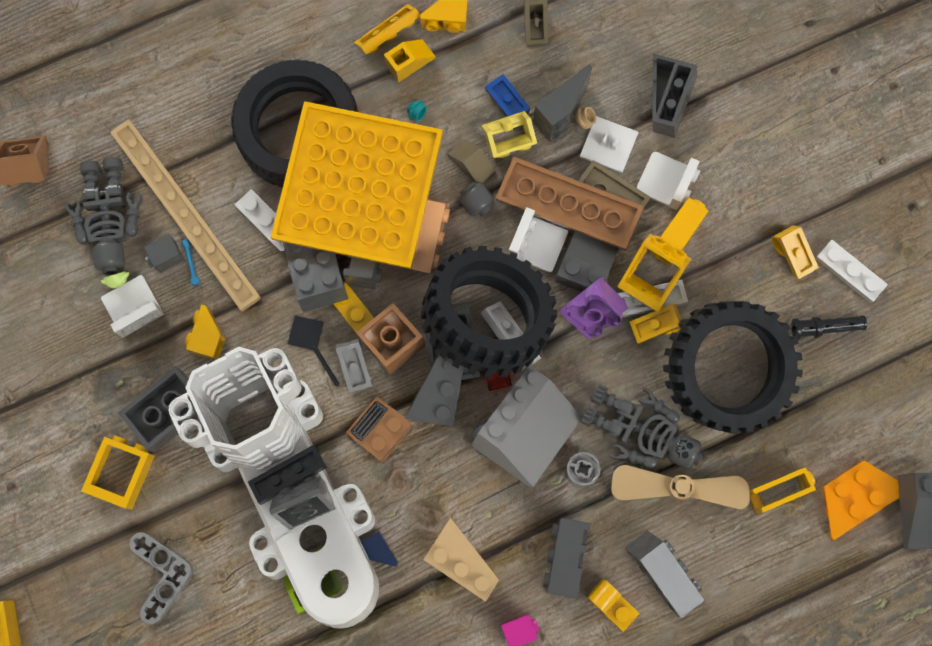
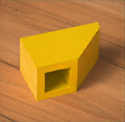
M438 0L421 13V28H425L428 31L466 32L468 0Z
M423 39L402 42L384 54L385 64L398 83L436 58Z
M201 304L200 310H197L193 317V330L186 337V350L192 354L216 361L220 357L225 337L211 310Z

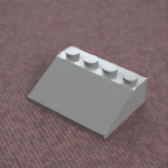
M529 365L478 432L471 446L532 489L582 419V416L549 378Z

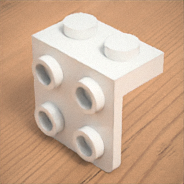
M653 152L636 188L650 196L652 200L678 210L681 202L685 203L690 196L691 190H688L690 182L695 183L701 170H698L697 166L700 161L691 158L688 165L658 152Z

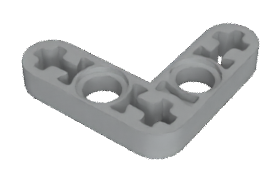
M139 532L130 539L129 546L131 550L164 573L140 610V617L145 623L156 624L164 618L192 577L193 566L188 560L152 535ZM146 538V545L154 547V544H156L157 546L151 551L146 548L138 549L139 543L137 540ZM160 550L166 551L168 559L164 564L157 563L155 559L156 553ZM185 565L186 575H180L176 580L180 582L179 586L175 582L168 580L169 577L175 578L177 576V566ZM166 584L173 588V595L168 599L163 598L161 595V588ZM156 597L158 601L166 605L165 607L159 605L155 611L158 614L157 617L149 618L150 613L147 610L157 605L158 602L154 601Z

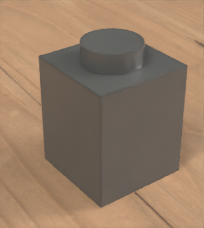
M170 234L144 247L147 255L144 257L149 267H154L160 273L185 260L176 241Z

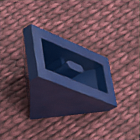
M380 531L361 542L369 560L398 566L397 558Z

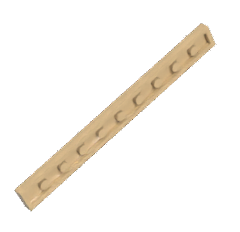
M128 119L110 132L239 309L243 312L261 299L259 294L132 122Z

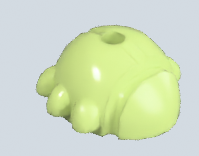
M122 271L103 277L101 283L106 284L112 289L121 287L127 282L129 272Z

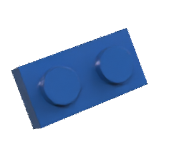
M504 74L485 86V91L506 117L523 111L527 114L530 112L531 108Z

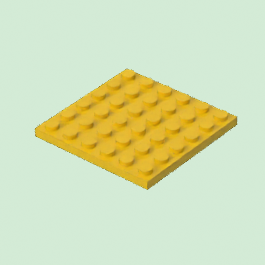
M304 101L270 238L275 241L412 270L443 136V129Z

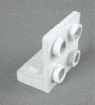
M526 207L510 245L508 255L511 252L518 254L516 258L520 261L528 260L532 263L531 266L552 273L568 235V230L535 218V210Z
M142 275L101 297L114 322L110 324L113 331L122 338L164 315Z

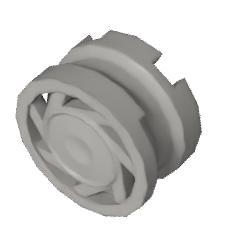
M576 453L570 458L566 466L568 480L576 487L585 488L591 486L600 475L599 461L590 453Z

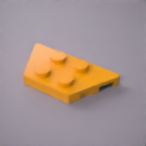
M861 461L822 486L823 498L826 501V518H828L830 528L829 538L831 540L837 539L899 498L898 480L870 463Z

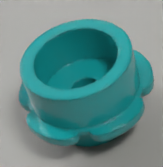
M422 100L411 102L407 109L409 119L411 121H421L426 114L427 106L423 104Z

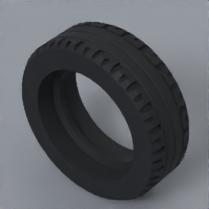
M295 59L280 61L264 67L257 74H254L246 82V85L241 88L232 109V133L241 155L248 166L259 177H263L265 181L273 185L277 184L278 187H283L290 159L279 158L270 153L262 144L258 133L260 117L271 102L287 93L306 91L324 97L331 107L358 112L355 98L346 82L336 72L331 71L330 68L322 64H316L313 61Z

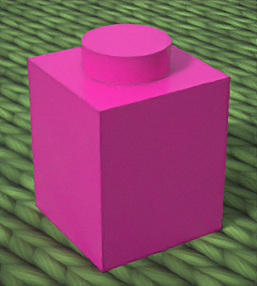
M529 614L501 624L508 646H521L538 639L536 633L540 632L536 618L530 619Z

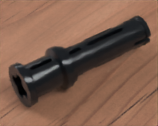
M864 315L823 320L818 317H812L811 320L799 321L796 318L792 319L791 322L792 336L796 337L797 340L808 336L819 338L826 333L867 329V319ZM846 323H849V324H850V325H846V326H835V327H834L835 324H846Z

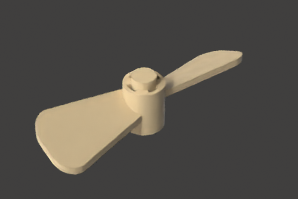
M628 465L619 466L612 475L611 492L620 501L669 496V498L675 501H681L691 497L734 509H743L750 502L749 485L740 476L692 480L689 476L683 474L672 478Z

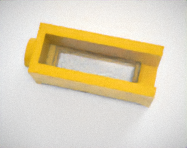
M804 467L749 490L750 503L755 514L764 513L815 491V479L812 473Z

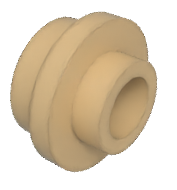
M585 106L577 109L575 117L577 124L583 129L591 128L596 122L594 110L591 107Z

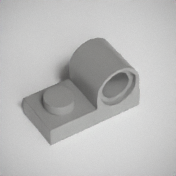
M359 338L337 344L336 352L349 393L372 387Z

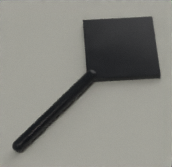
M295 316L288 345L314 350L335 386H339L338 380L318 349L324 322Z

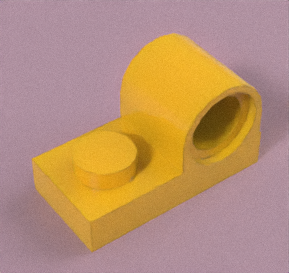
M790 226L771 238L776 251L781 256L786 257L794 278L800 279L819 268L800 226Z
M670 304L661 308L659 312H651L629 323L637 344H642L661 335H669L672 332L679 331L681 327L678 324L682 318L677 305Z
M602 579L586 596L622 632L640 614L605 579Z

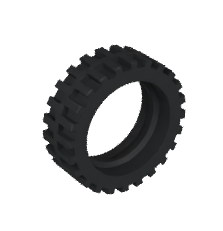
M479 246L477 251L467 247L464 248L461 255L457 251L452 253L449 260L444 259L440 263L438 270L435 271L422 302L421 319H426L423 330L425 334H431L429 339L431 346L437 345L441 349L439 355L443 359L447 356L454 361L452 366L457 369L461 365L468 368L467 373L475 375L476 371L483 372V377L491 378L493 373H498L500 378L507 377L510 370L517 374L521 372L524 365L528 367L533 363L556 325L554 321L557 318V310L553 309L556 304L555 296L549 295L552 288L549 282L543 283L541 280L543 274L539 270L535 272L530 268L532 263L528 260L522 262L517 259L518 254L513 252L510 255L502 253V248L495 247L493 251L487 250V246ZM478 284L489 286L505 293L520 308L526 323L525 332L522 336L513 339H493L473 331L461 321L453 309L450 300L453 290L465 285Z
M724 301L704 305L703 309H695L690 313L691 317L689 319H682L678 326L681 329L678 333L672 332L669 338L673 341L671 349L665 348L664 355L669 356L668 365H663V372L669 373L670 380L665 381L666 387L673 390L674 395L671 396V399L674 403L681 405L682 409L680 411L684 415L692 417L693 421L700 425L731 434H737L738 432L752 433L754 432L753 428L764 429L769 426L768 420L777 421L782 417L779 411L783 407L788 409L791 407L793 402L789 398L792 393L798 394L800 389L795 383L797 377H802L803 370L798 369L797 361L803 359L802 353L796 352L794 345L799 344L797 338L788 335L787 331L791 328L787 323L777 320L780 317L777 313L765 311L766 307L760 304H750V302ZM729 325L742 326L756 333L764 344L768 357V374L763 388L750 403L736 408L721 407L708 400L700 391L695 376V360L701 343L712 331Z

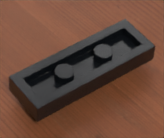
M314 444L248 481V484L258 504L263 505L274 496L279 495V491L300 484L303 480L323 471L327 466Z

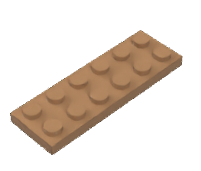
M513 157L496 196V201L524 212L526 207L535 210L534 216L624 251L628 248L644 210L642 205Z

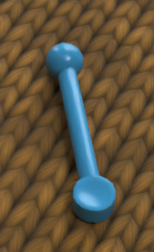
M184 239L181 245L185 248L192 276L190 282L192 285L197 286L200 284V279L195 273L189 249L190 241Z

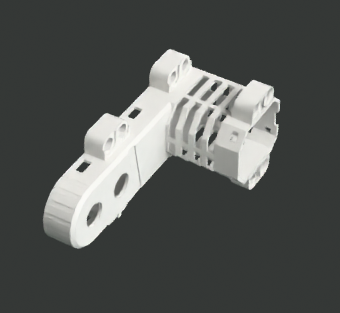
M237 347L208 365L206 363L193 370L185 387L187 393L175 398L170 403L169 414L180 438L193 448L204 447L211 463L218 470L230 472L236 468L239 469L265 525L264 528L255 532L249 541L250 549L262 574L273 580L288 575L305 611L315 620L326 626L348 628L363 621L376 605L379 596V582L358 537L371 530L375 525V516L361 490L354 484L343 485L335 489L324 469L314 476L321 477L326 482L336 509L289 530L270 514L269 509L272 499L263 505L258 504L248 484V481L313 445L306 431L321 423L323 413L311 389L304 381L299 380L290 360L278 348L269 349L258 355L256 351ZM282 359V363L278 367H272L276 360ZM270 389L278 409L269 428L236 445L226 424L230 410ZM301 389H305L301 397H296L301 392ZM188 407L187 414L180 417V412ZM315 409L313 416L305 417L308 410ZM199 429L197 436L190 439L191 432ZM223 455L226 456L227 460L219 464V459ZM357 492V497L354 501L346 502V497L349 493ZM362 513H367V521L363 524H358V516ZM310 525H319L326 531V543L317 552H307L300 545V534ZM267 539L266 548L258 550L259 542ZM272 561H277V569L270 573L268 571L269 564ZM332 570H341L346 574L349 581L348 589L338 598L325 596L321 588V581L324 575Z

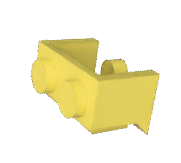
M525 111L481 125L489 152L493 158H504L509 156L510 152L516 150L525 151L530 149L531 145L537 144L531 118ZM523 125L525 134L494 143L492 135L503 131L508 132L515 127Z

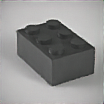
M283 242L297 301L303 312L348 300L336 253Z
M176 366L118 412L144 447L154 453L178 434L169 414V405L175 398L187 393L185 387L189 378ZM188 407L180 412V417L187 414Z

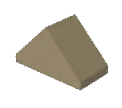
M524 0L523 17L526 45L549 43L547 0Z
M465 139L448 154L457 166L476 184H484L496 173L481 148Z

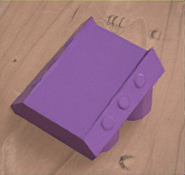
M602 277L570 301L560 312L586 338L590 339L591 337L601 335L606 325L616 327L621 324L622 313L628 307L625 299L621 298Z

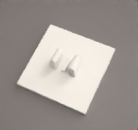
M596 116V122L591 127L580 158L590 162L594 160L606 168L623 173L639 132Z

